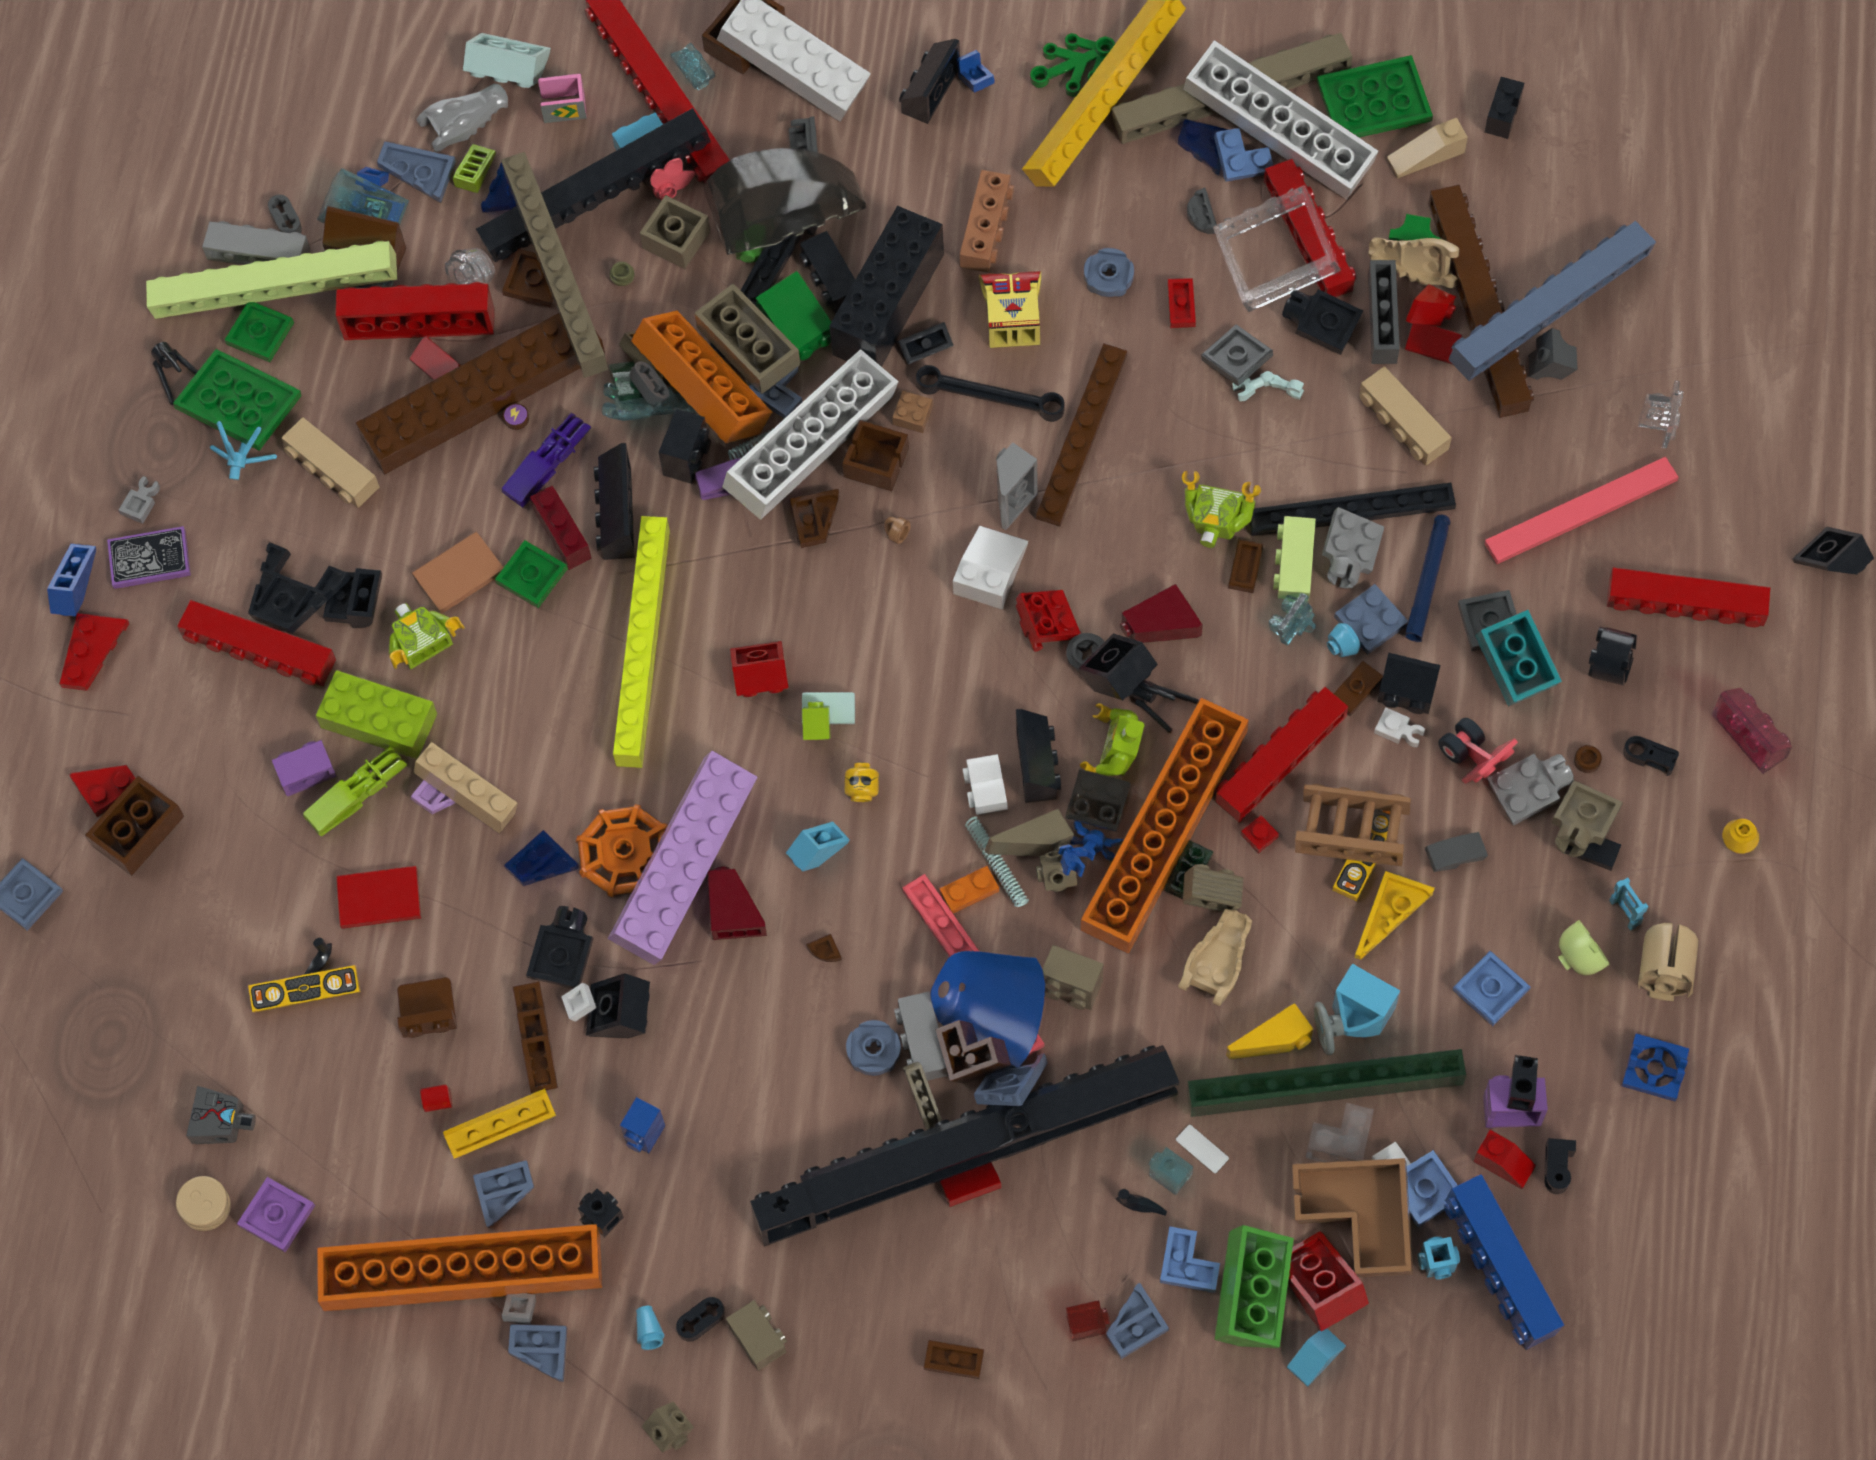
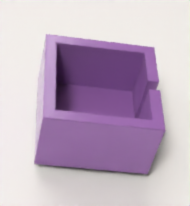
M1499 1075L1489 1079L1483 1095L1486 1128L1542 1125L1548 1110L1545 1078H1537L1536 1101L1532 1112L1507 1108L1510 1088L1509 1076Z

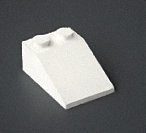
M979 526L954 576L953 594L1003 609L1028 541Z

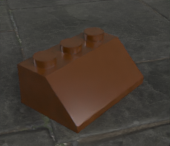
M327 207L322 242L325 251L328 249L349 248L352 245H368L377 241H389L396 253L398 271L406 251V245L398 222L335 207Z

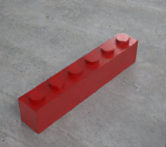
M1289 159L1265 168L1264 183L1318 288L1334 297L1352 292L1354 282L1357 279L1355 270L1352 266H1348L1343 247L1338 246L1335 241L1336 237L1333 228L1327 226L1322 207L1317 206L1314 201L1315 196L1312 188L1306 186L1301 167H1296L1293 159Z
M1613 567L1609 578L1607 607H1613L1618 611L1637 610L1643 614L1661 613L1673 618L1680 616L1692 617L1697 621L1708 619L1719 621L1722 624L1740 623L1745 624L1747 627L1756 628L1759 626L1764 627L1769 616L1771 587Z
M190 600L177 625L182 638L191 644H196L197 642L204 644L214 652H227L237 660L243 661L246 659L252 661L254 665L262 669H267V667L275 669L285 677H291L292 675L312 686L314 684L324 686L336 661L335 655L330 648Z
M1324 687L1319 693L1317 691L1313 692L1307 699V704L1301 710L1299 708L1290 715L1288 718L1289 722L1283 728L1279 726L1270 736L1271 740L1266 745L1260 744L1253 752V757L1247 763L1245 761L1242 762L1234 771L1235 775L1229 781L1225 779L1217 787L1216 803L1237 822L1240 823L1347 717L1348 706L1329 689Z

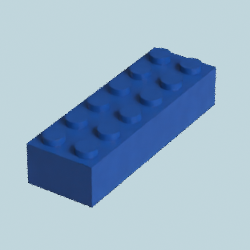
M1482 1174L1452 1188L1444 1200L1447 1203L1444 1205V1209L1451 1220L1455 1219L1460 1228L1457 1232L1463 1244H1468L1472 1250L1471 1258L1478 1270L1482 1269L1487 1278L1484 1280L1487 1289L1492 1295L1496 1294L1500 1302L1498 1305L1500 1313L1505 1320H1510L1514 1328L1512 1334L1519 1345L1523 1344L1525 1350L1555 1336L1563 1328L1564 1323Z

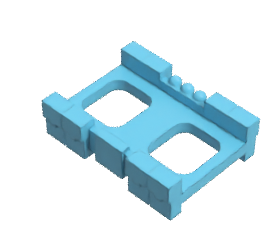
M1626 878L1615 884V892L1611 895L1609 901L1612 905L1618 902L1630 919L1628 928L1631 931L1642 923V916L1647 911L1648 905L1646 903L1642 904L1629 885L1630 879Z

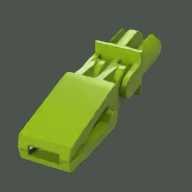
M389 746L372 761L368 762L366 759V763L351 778L346 781L340 780L303 813V817L311 824L318 835H325L362 808V802L366 798L374 795L384 786L387 788L386 783L407 767V763L401 760L400 755L395 752L392 746Z

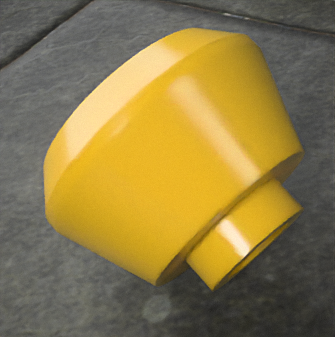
M1735 819L1726 824L1722 832V838L1728 849L1735 853L1745 854L1754 850L1758 845L1759 832L1750 820Z

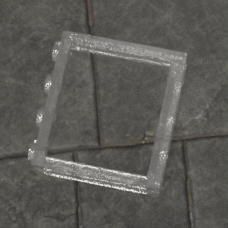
M1305 185L1295 190L1292 188L1282 196L1272 197L1260 206L1245 209L1240 215L1226 218L1224 222L1213 226L1240 299L1248 312L1282 298L1293 290L1302 289L1341 271L1312 197ZM1306 205L1326 256L1248 290L1228 239Z

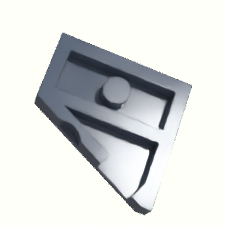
M510 1325L508 1353L555 1380L564 1382L568 1328L567 1326Z

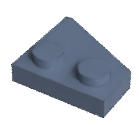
M527 1160L473 1175L487 1228L492 1227L534 1189Z
M1140 1283L1135 1286L1134 1291L1126 1304L1123 1305L1116 1320L1106 1332V1337L1120 1359L1169 1331V1327Z

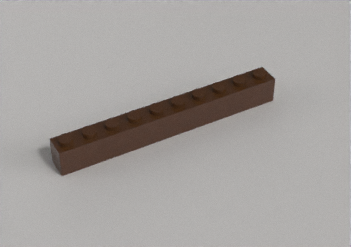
M1454 185L1430 191L1428 205L1440 239L1450 242L1459 248V256L1457 258H1450L1451 274L1457 277L1456 289L1470 331L1472 332L1477 326L1488 324V321L1496 313H1504L1505 309L1502 299L1498 300L1496 294V280L1491 278L1489 274V259L1487 256L1484 257L1482 253L1483 242L1481 236L1476 235L1475 232L1476 222L1474 215L1469 214L1468 211L1469 202L1467 194L1462 193L1460 185ZM1518 347L1484 370L1499 418L1529 412L1531 401H1534L1532 387L1527 386L1525 381L1527 378L1525 366L1523 364L1520 365L1518 360Z

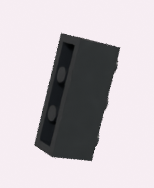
M825 231L800 243L801 253L799 254V259L804 268L808 267L810 269V277L814 286L821 288V296L825 305H830L833 311L837 313L855 278L829 233Z

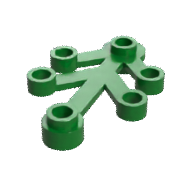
M1070 33L1065 37V47L1067 49L1057 47L1054 43H1047L1043 47V55L1046 59L1053 60L1058 57L1067 61L1049 69L1041 65L1035 66L1030 72V81L1035 87L1043 88L1048 85L1050 79L1074 69L1070 81L1066 83V94L1070 97H1076L1080 92V82L1087 63L1096 59L1093 70L1088 73V81L1116 43L1112 38L1106 36L1099 38L1097 41L1081 38L1074 33ZM1074 40V41H1076V42L1072 44V43H1069L1068 41ZM1078 47H1081L1089 51L1085 53H1080L1072 50H1076ZM1054 50L1053 53H1048L1047 51ZM1070 87H1076L1077 89H1076V90H1070L1069 88H1070Z

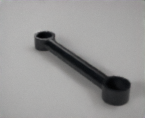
M925 365L916 373L917 388L923 394L931 395L942 390L1037 411L1044 420L1049 422L1058 421L1064 415V399L1055 392H1049L1039 397L941 375L937 367L932 365ZM925 375H934L938 378V381L933 385H925L921 383L920 379ZM1047 402H1056L1061 408L1056 412H1047L1043 406Z

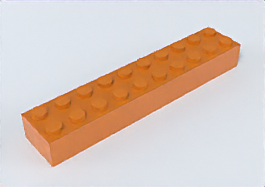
M1201 698L1081 918V931L1128 954L1130 953L1214 796L1217 787L1246 736L1249 719L1206 699Z
M597 1224L317 1248L318 1303L323 1311L501 1297L508 1294H537L602 1288L601 1242Z

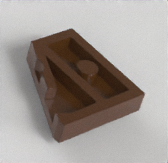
M839 489L790 499L801 548L827 542L840 497Z

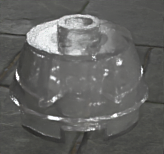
M480 248L456 250L452 253L450 260L445 263L448 280L453 279L458 285L471 284L473 282L488 283L489 285L495 276L494 265L490 257Z

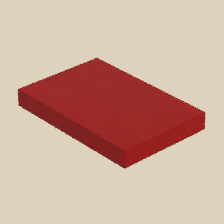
M416 866L336 876L341 929L421 919L418 869Z

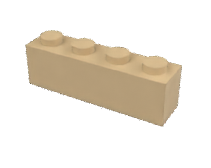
M1385 366L1361 383L1359 395L1362 403L1375 411L1378 420L1390 427L1395 438L1399 442L1405 443L1416 460H1420L1427 466L1449 449L1452 437Z
M304 417L282 437L285 453L293 460L296 458L300 460L308 473L311 475L316 473L321 477L320 481L328 489L334 488L338 491L339 497L345 503H352L359 508L380 488L373 473Z
M431 742L415 761L414 773L499 834L515 815L516 801Z

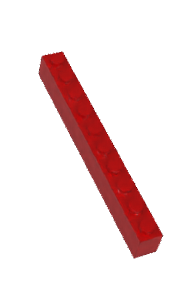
M585 0L587 9L584 11L588 20L591 23L595 22L600 38L608 41L611 54L614 58L618 56L621 60L622 70L626 75H631L635 89L638 93L642 92L644 94L647 107L650 110H655L662 124L692 108L707 130L711 141L702 150L694 151L684 157L685 163H691L696 179L699 182L703 181L709 189L733 176L732 162L621 0Z

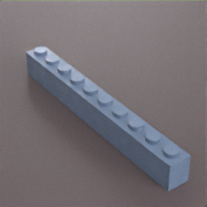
M1634 221L1629 226H1621L1610 239L1608 237L1604 238L1597 245L1596 249L1585 251L1577 262L1568 263L1557 276L1554 274L1549 276L1540 288H1532L1525 295L1524 299L1513 301L1504 313L1498 312L1491 317L1488 324L1477 326L1468 338L1457 340L1452 346L1453 351L1448 360L1470 381L1646 258L1656 241L1637 221Z

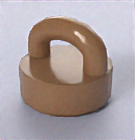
M888 517L885 520L884 528L890 541L900 544L908 536L911 527L908 520L902 517Z

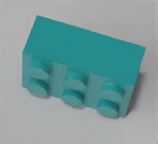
M1529 610L1482 629L1475 635L1508 707L1553 688L1562 682Z

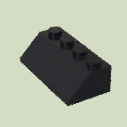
M620 443L598 456V466L594 467L595 482H599V489H595V503L600 505V512H595L596 528H600L601 534L596 536L597 551H602L604 560L635 558L631 463L626 443Z

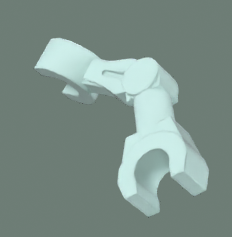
M1270 371L1262 373L1260 377L1253 380L1247 378L1239 386L1232 383L1233 391L1238 389L1245 390L1238 393V400L1240 402L1249 399V397L1256 393L1255 390L1262 386L1286 390L1288 395L1299 400L1304 392L1302 389L1304 386L1303 382L1299 380H1290L1289 382Z

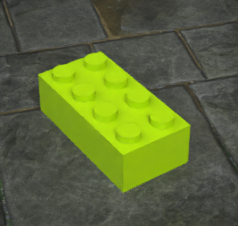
M336 670L316 713L319 725L323 729L383 749L392 746L396 753L418 759L437 716L433 701Z

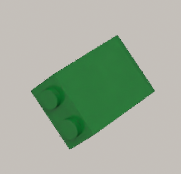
M797 271L756 297L757 308L799 350L800 361L807 360L814 351L831 343L829 327L831 320Z

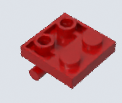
M1063 590L1020 593L1016 597L1017 604L1015 607L1021 619L1019 624L1024 636L1029 639L1034 652L1043 649V642L1072 640L1075 636L1081 634Z

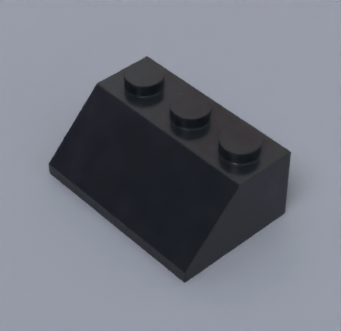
M951 39L934 43L930 51L924 53L919 70H914L911 76L909 87L901 92L899 102L901 103L902 114L926 124L929 123L958 73L957 59L960 57V40Z
M1016 709V734L1025 803L1057 800V790H1061L1060 774H1055L1054 766L1058 765L1057 749L1052 750L1051 741H1055L1054 726L1048 725L1047 716L1023 709Z

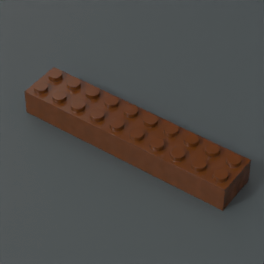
M559 313L357 421L356 425L360 437L384 475L505 410L507 406L520 402L580 369ZM596 332V334H597V336H598V339H599V342H600V344H601V347H602V349H603V352H604V354H605L602 339L600 338V336H599L598 333Z

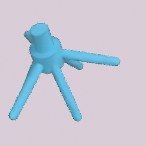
M221 421L217 422L227 453L214 445H211L210 449L228 460L227 466H231L229 479L239 480L240 470L245 468V464L277 458L276 454L246 458L261 431V427H257L248 443H241L239 451L235 452L228 441Z

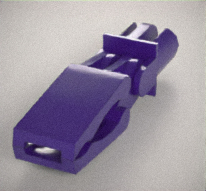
M571 412L556 430L551 428L552 432L536 452L531 451L502 487V493L523 508L531 500L530 497L536 494L556 473L555 468L560 462L565 461L572 452L575 453L574 447L588 433L591 426L584 423L583 420Z

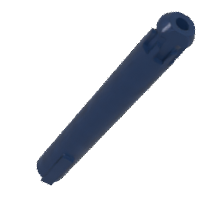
M1443 514L1438 515L1434 519L1405 637L1415 642H1422L1448 536V525L1451 523L1450 518Z

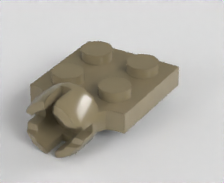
M1573 781L1552 821V824L1560 828L1555 839L1557 848L1564 854L1570 845L1573 848L1569 856L1578 857L1584 854L1590 843L1602 845L1623 802L1577 781Z

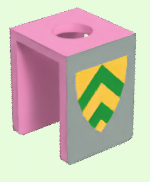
M581 74L538 79L542 99L579 95L577 99L540 103L544 123L587 118Z

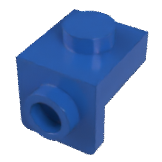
M977 50L957 59L958 77L974 93L995 83L994 75L981 64L980 53Z

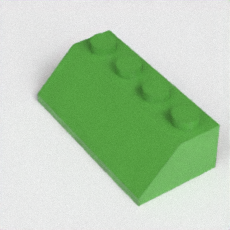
M1245 1225L1229 1231L1214 1340L1242 1347H1280L1294 1238Z

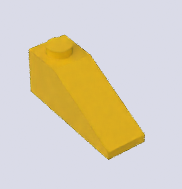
M1293 1003L1227 1046L1226 1056L1228 1059L1285 1053L1295 1048L1300 1050L1311 1042L1310 1038H1312L1314 1029L1296 1004Z

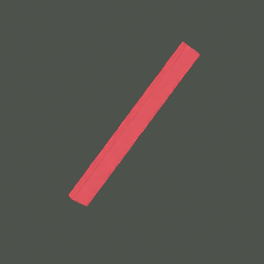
M1665 456L1486 539L1484 544L1496 564H1500L1678 481L1679 477Z
M925 874L902 887L906 897L949 957L961 951H979ZM1038 1034L1028 1056L1044 1047V1042Z

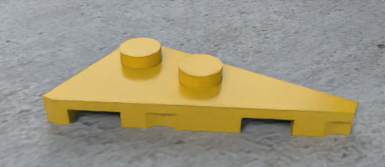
M1385 871L1354 958L1359 960L1364 958L1433 895L1435 888Z

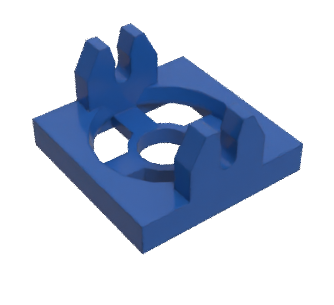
M1636 1033L1622 1087L1676 1102L1680 1085L1685 1075L1684 1070L1688 1063L1687 1057L1690 1048ZM1656 1048L1653 1058H1649L1647 1061L1637 1058L1644 1050ZM1664 1051L1673 1057L1676 1069L1666 1067L1665 1062L1662 1060ZM1650 1062H1658L1662 1065L1663 1072L1660 1075H1652L1649 1073L1647 1065ZM1635 1067L1644 1070L1645 1075L1648 1077L1647 1084L1637 1076ZM1663 1076L1674 1078L1665 1086L1655 1087L1657 1079H1661Z

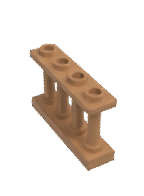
M1321 784L1304 785L1303 801L1309 802L1310 808L1306 830L1296 832L1295 853L1402 867L1404 844H1398L1397 838L1401 814L1410 815L1411 798L1401 794H1378L1370 790L1365 792L1354 791L1346 787L1331 788ZM1321 804L1337 806L1333 834L1331 835L1317 833ZM1347 808L1363 809L1359 838L1343 836ZM1375 809L1391 811L1387 839L1384 842L1370 839Z

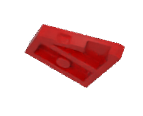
M127 765L75 772L69 775L96 817L106 812L135 779Z

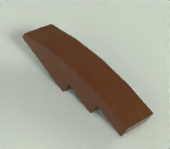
M540 981L513 986L530 1092L535 1093L542 1089L558 1088Z

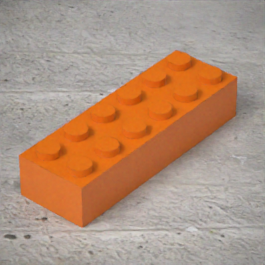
M678 310L642 319L631 342L654 365L655 369L668 380L670 385L681 394L686 402L700 416L705 417L706 423L717 433L721 440L725 443H730L761 433L772 411Z

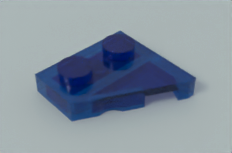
M1184 119L1178 138V145L1184 150L1191 152L1198 161H1204L1212 167V172L1219 175L1222 167L1214 134L1215 132L1228 129Z

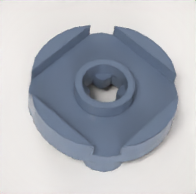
M1104 248L1098 250V253L1093 256L1091 255L1084 265V280L1088 290L1100 296H1123L1134 279V265L1132 261L1130 262L1126 254L1118 249ZM1110 268L1114 275L1106 276L1102 272H1106Z
M878 1020L865 1021L853 1033L849 1034L846 1042L847 1057L853 1069L862 1074L877 1076L890 1072L895 1068V1064L900 1058L901 1043L899 1036L885 1022ZM871 1042H877V1047H881V1050L877 1051L876 1054H871L870 1051L866 1050V1047L871 1046Z

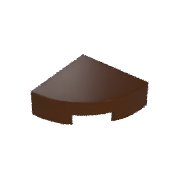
M831 934L806 944L809 952L821 961L837 962L842 960Z

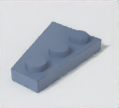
M385 141L377 160L379 168L389 172V174L440 203L456 163L454 156Z

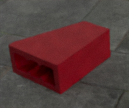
M1174 584L1122 612L1120 628L1126 637L1130 636L1131 639L1149 643L1198 638L1202 636L1203 624L1178 586Z
M725 866L709 870L708 881L713 940L767 936L765 921L736 870Z

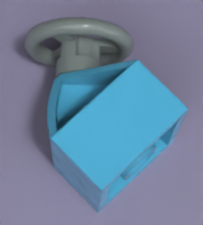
M1352 964L1336 989L1332 1006L1335 1015L1328 1016L1322 1002L1314 1004L1316 1029L1324 1052L1327 1055L1334 1053V1037L1342 1035L1352 1037L1380 1035L1396 1009L1400 990Z

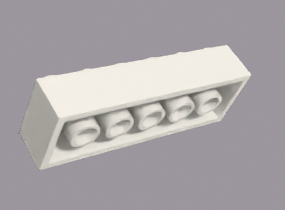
M741 0L721 28L717 38L719 42L839 122L863 89L871 74L761 0Z

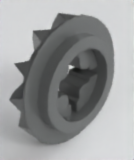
M1083 633L1075 636L1069 642L1066 650L1069 665L1075 667L1078 672V668L1087 660L1083 661V653L1080 651L1086 652L1092 646L1093 654L1105 641L1092 633Z

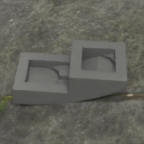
M1479 832L1449 838L1425 847L1433 872L1456 869L1461 864L1483 861L1488 857Z

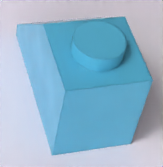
M829 822L802 830L786 854L793 860L794 865L804 872L819 867L848 844L850 839L834 822Z

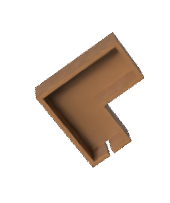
M1405 1158L1292 1164L1294 1191L1302 1193V1197L1294 1195L1295 1221L1298 1224L1352 1221L1354 1270L1358 1277L1413 1275L1407 1162Z

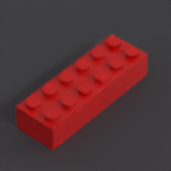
M473 282L460 285L448 283L446 285L434 286L422 284L409 287L397 285L384 288L372 286L370 288L358 289L347 287L345 289H337L336 318L344 340L494 335L495 308L488 283Z

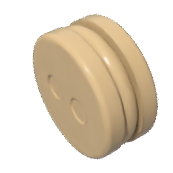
M199 1176L190 1179L180 1188L176 1197V1208L180 1217L189 1227L198 1231H209L219 1227L226 1220L230 1212L231 1200L228 1192L218 1180L208 1176Z

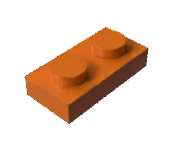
M985 866L939 888V891L946 905L954 914L999 892V886L988 866Z

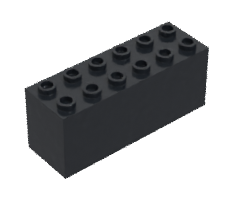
M900 206L896 207L829 326L833 356L848 361L861 349L881 367L883 366L944 256L943 224Z

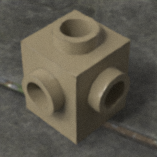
M1050 851L1045 855L1039 856L1040 866H1036L1038 882L1044 883L1046 891L1058 892L1066 889V887L1078 886L1075 871L1071 870L1069 876L1063 873L1060 862L1062 855L1058 854L1059 851Z
M674 1401L655 1409L642 1425V1428L662 1453L671 1448L675 1450L681 1448L688 1441L687 1435L694 1428Z

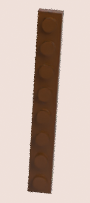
M1103 343L1038 508L1037 520L1061 526L1126 360L1127 350Z

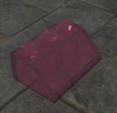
M1741 687L1727 690L1720 694L1712 716L1762 774L1788 757L1792 749L1789 738L1776 729L1771 717L1757 707L1756 701L1751 694L1745 693Z

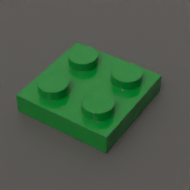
M248 302L226 336L225 343L230 347L270 363L292 328L294 320L292 317L258 303Z
M524 540L495 578V582L524 601L539 608L568 570L567 564Z

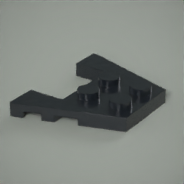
M269 542L266 548L268 553L266 562H262L260 569L262 572L260 583L256 584L248 614L253 619L293 634L351 579V576L345 571L328 566L316 587H312L279 573L291 553L286 548Z

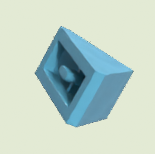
M1328 1329L1322 1332L1318 1331L1305 1342L1288 1364L1287 1369L1308 1387L1346 1345Z

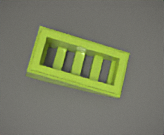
M472 144L453 176L455 187L478 193L496 151ZM480 153L487 156L483 158L480 156H476L475 154ZM473 160H476V161L482 162V164L480 165V164L474 163V162H472V161H473ZM469 167L476 168L478 170L474 171L469 169ZM466 174L473 175L474 177H468Z

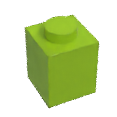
M823 701L808 702V707L802 708L803 740L830 739V706H824Z

